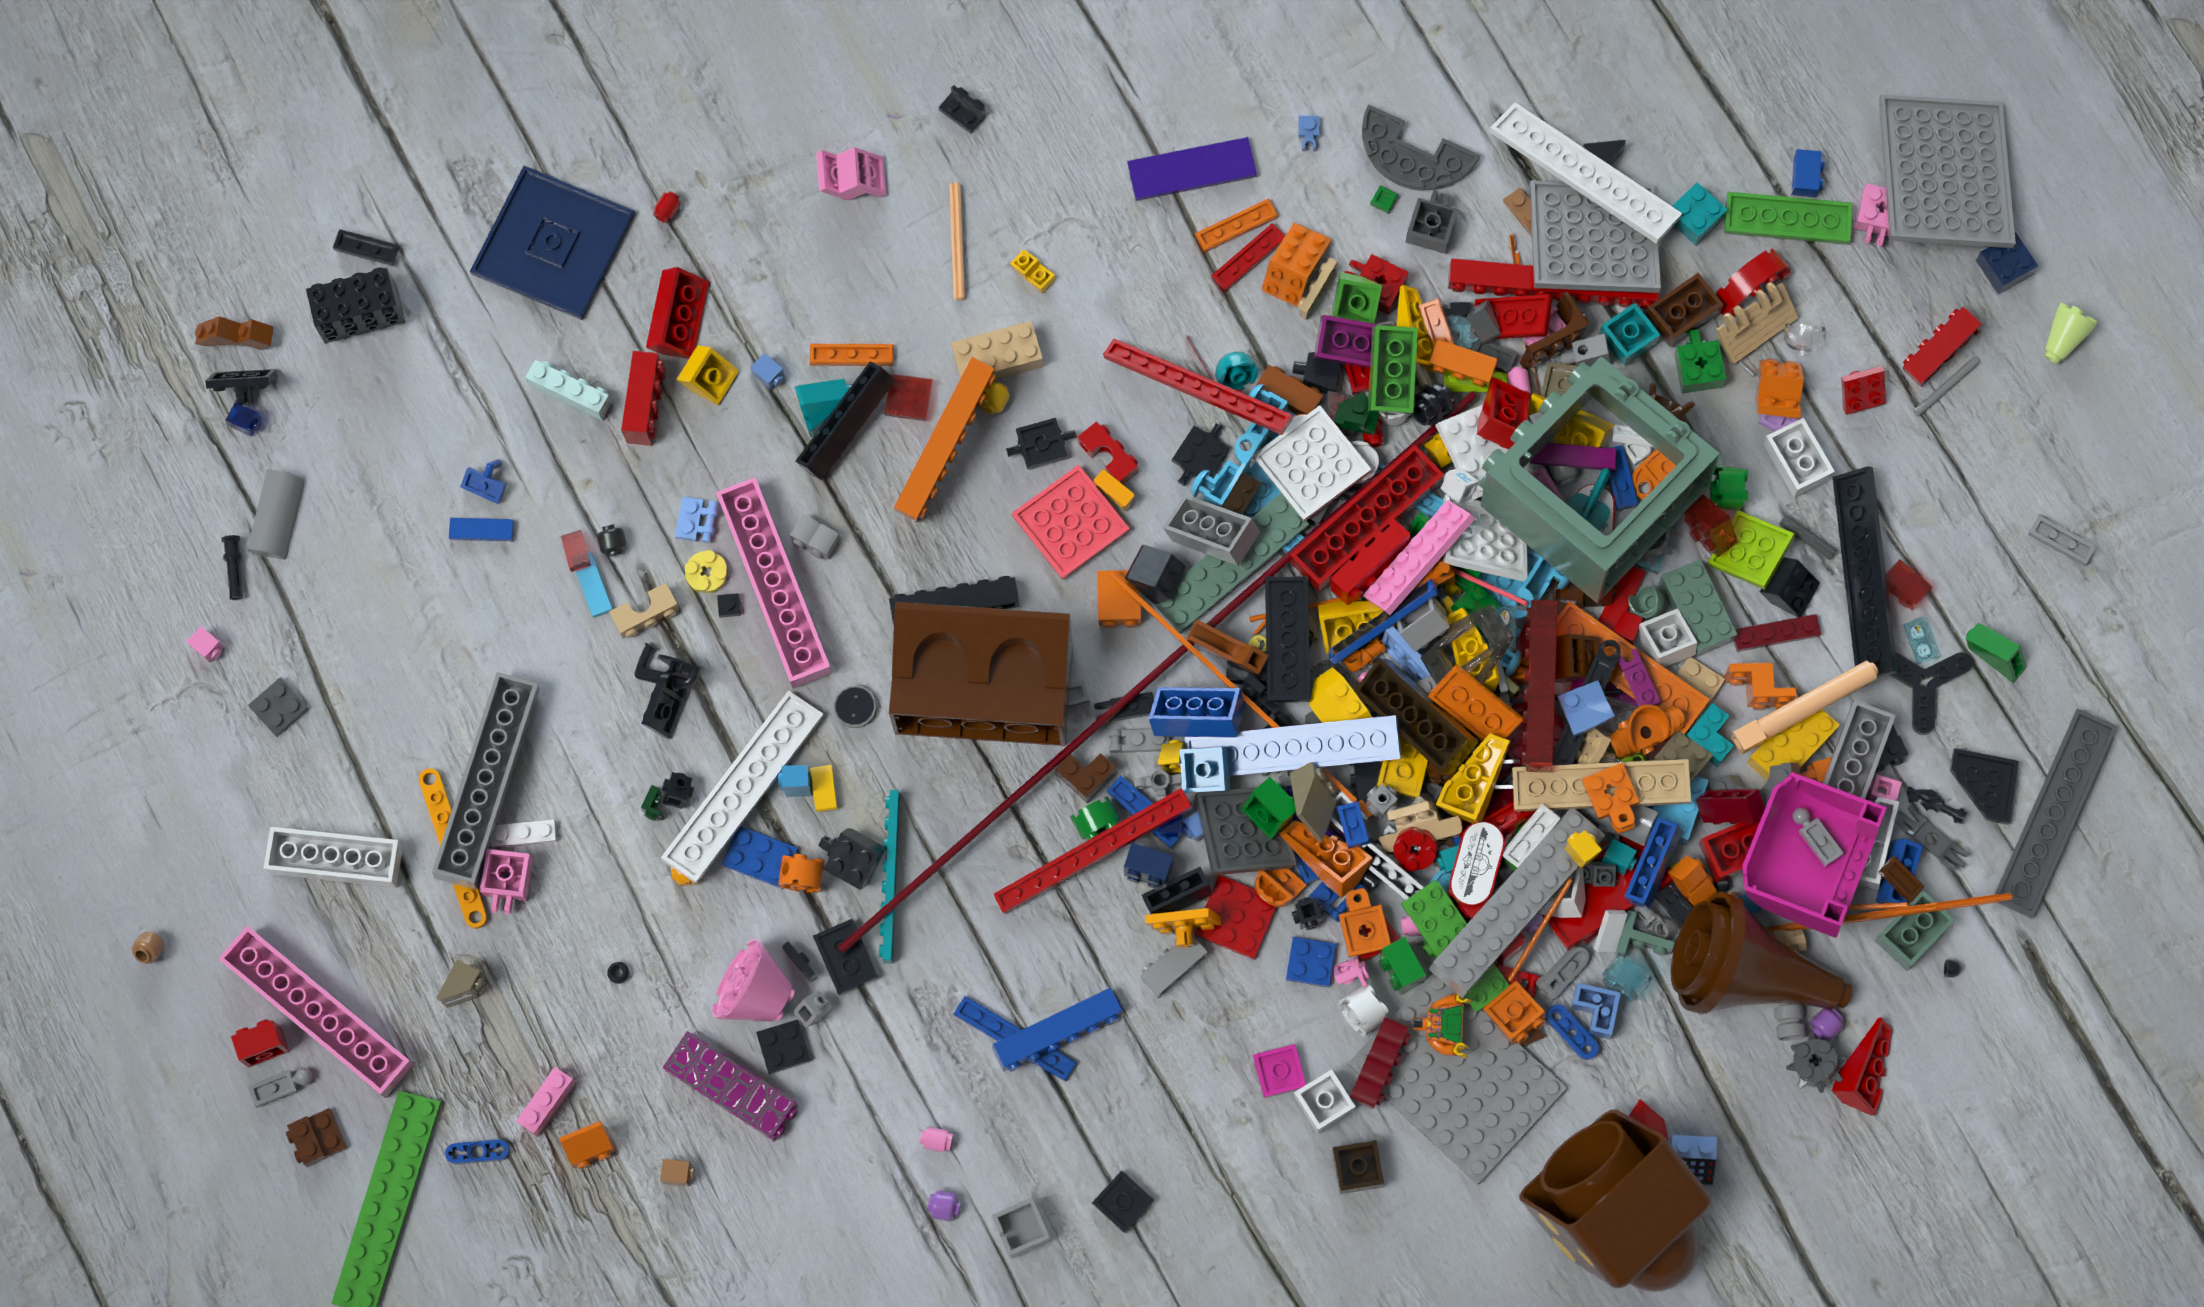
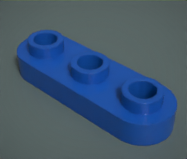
M1551 1006L1546 1013L1548 1024L1581 1059H1593L1599 1050L1595 1039L1564 1006ZM1553 1014H1559L1561 1019L1558 1021L1554 1020ZM1574 1030L1576 1035L1571 1037L1568 1035V1031ZM1589 1046L1591 1052L1585 1053L1583 1047Z

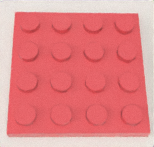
M1077 465L1011 513L1017 524L1062 580L1130 531V528L1080 465Z

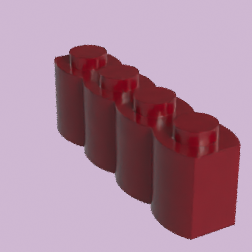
M1384 1017L1350 1094L1352 1101L1370 1109H1374L1375 1105L1380 1107L1385 1095L1381 1091L1384 1085L1389 1086L1394 1075L1390 1073L1393 1065L1398 1066L1402 1056L1399 1050L1402 1045H1407L1411 1034L1407 1033L1409 1027Z

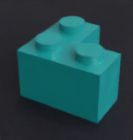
M1712 703L1686 736L1712 753L1713 756L1709 762L1718 768L1731 752L1734 745L1718 734L1730 716Z

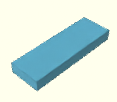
M590 552L571 559L592 617L595 618L613 610L592 553Z

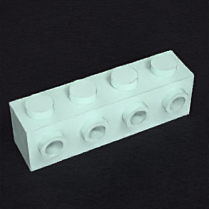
M537 360L534 361L525 377L530 387L601 421L603 420L612 404L606 390L600 387L595 389L584 379L579 378L576 380L565 370H555L546 361H542V363Z

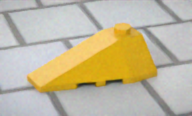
M1402 285L1400 286L1396 326L1418 328L1416 363L1418 362L1420 367L1424 365L1427 372H1434L1432 367L1429 366L1433 347L1419 308L1423 304L1416 288Z
M1353 601L1348 606L1344 602L1318 605L1326 654H1329V649L1384 611L1369 601Z
M1461 608L1446 616L1450 626L1448 630L1456 664L1488 690L1494 692L1500 679L1495 657L1466 610Z

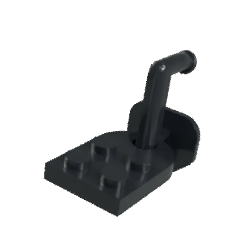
M645 643L634 674L637 679L655 683L656 685L651 693L650 701L641 724L663 738L670 739L686 698L687 687L695 683L701 668L662 654L658 655V659L669 665L667 671L662 672L646 668L652 652L656 651V649ZM682 672L689 673L688 677L685 678Z

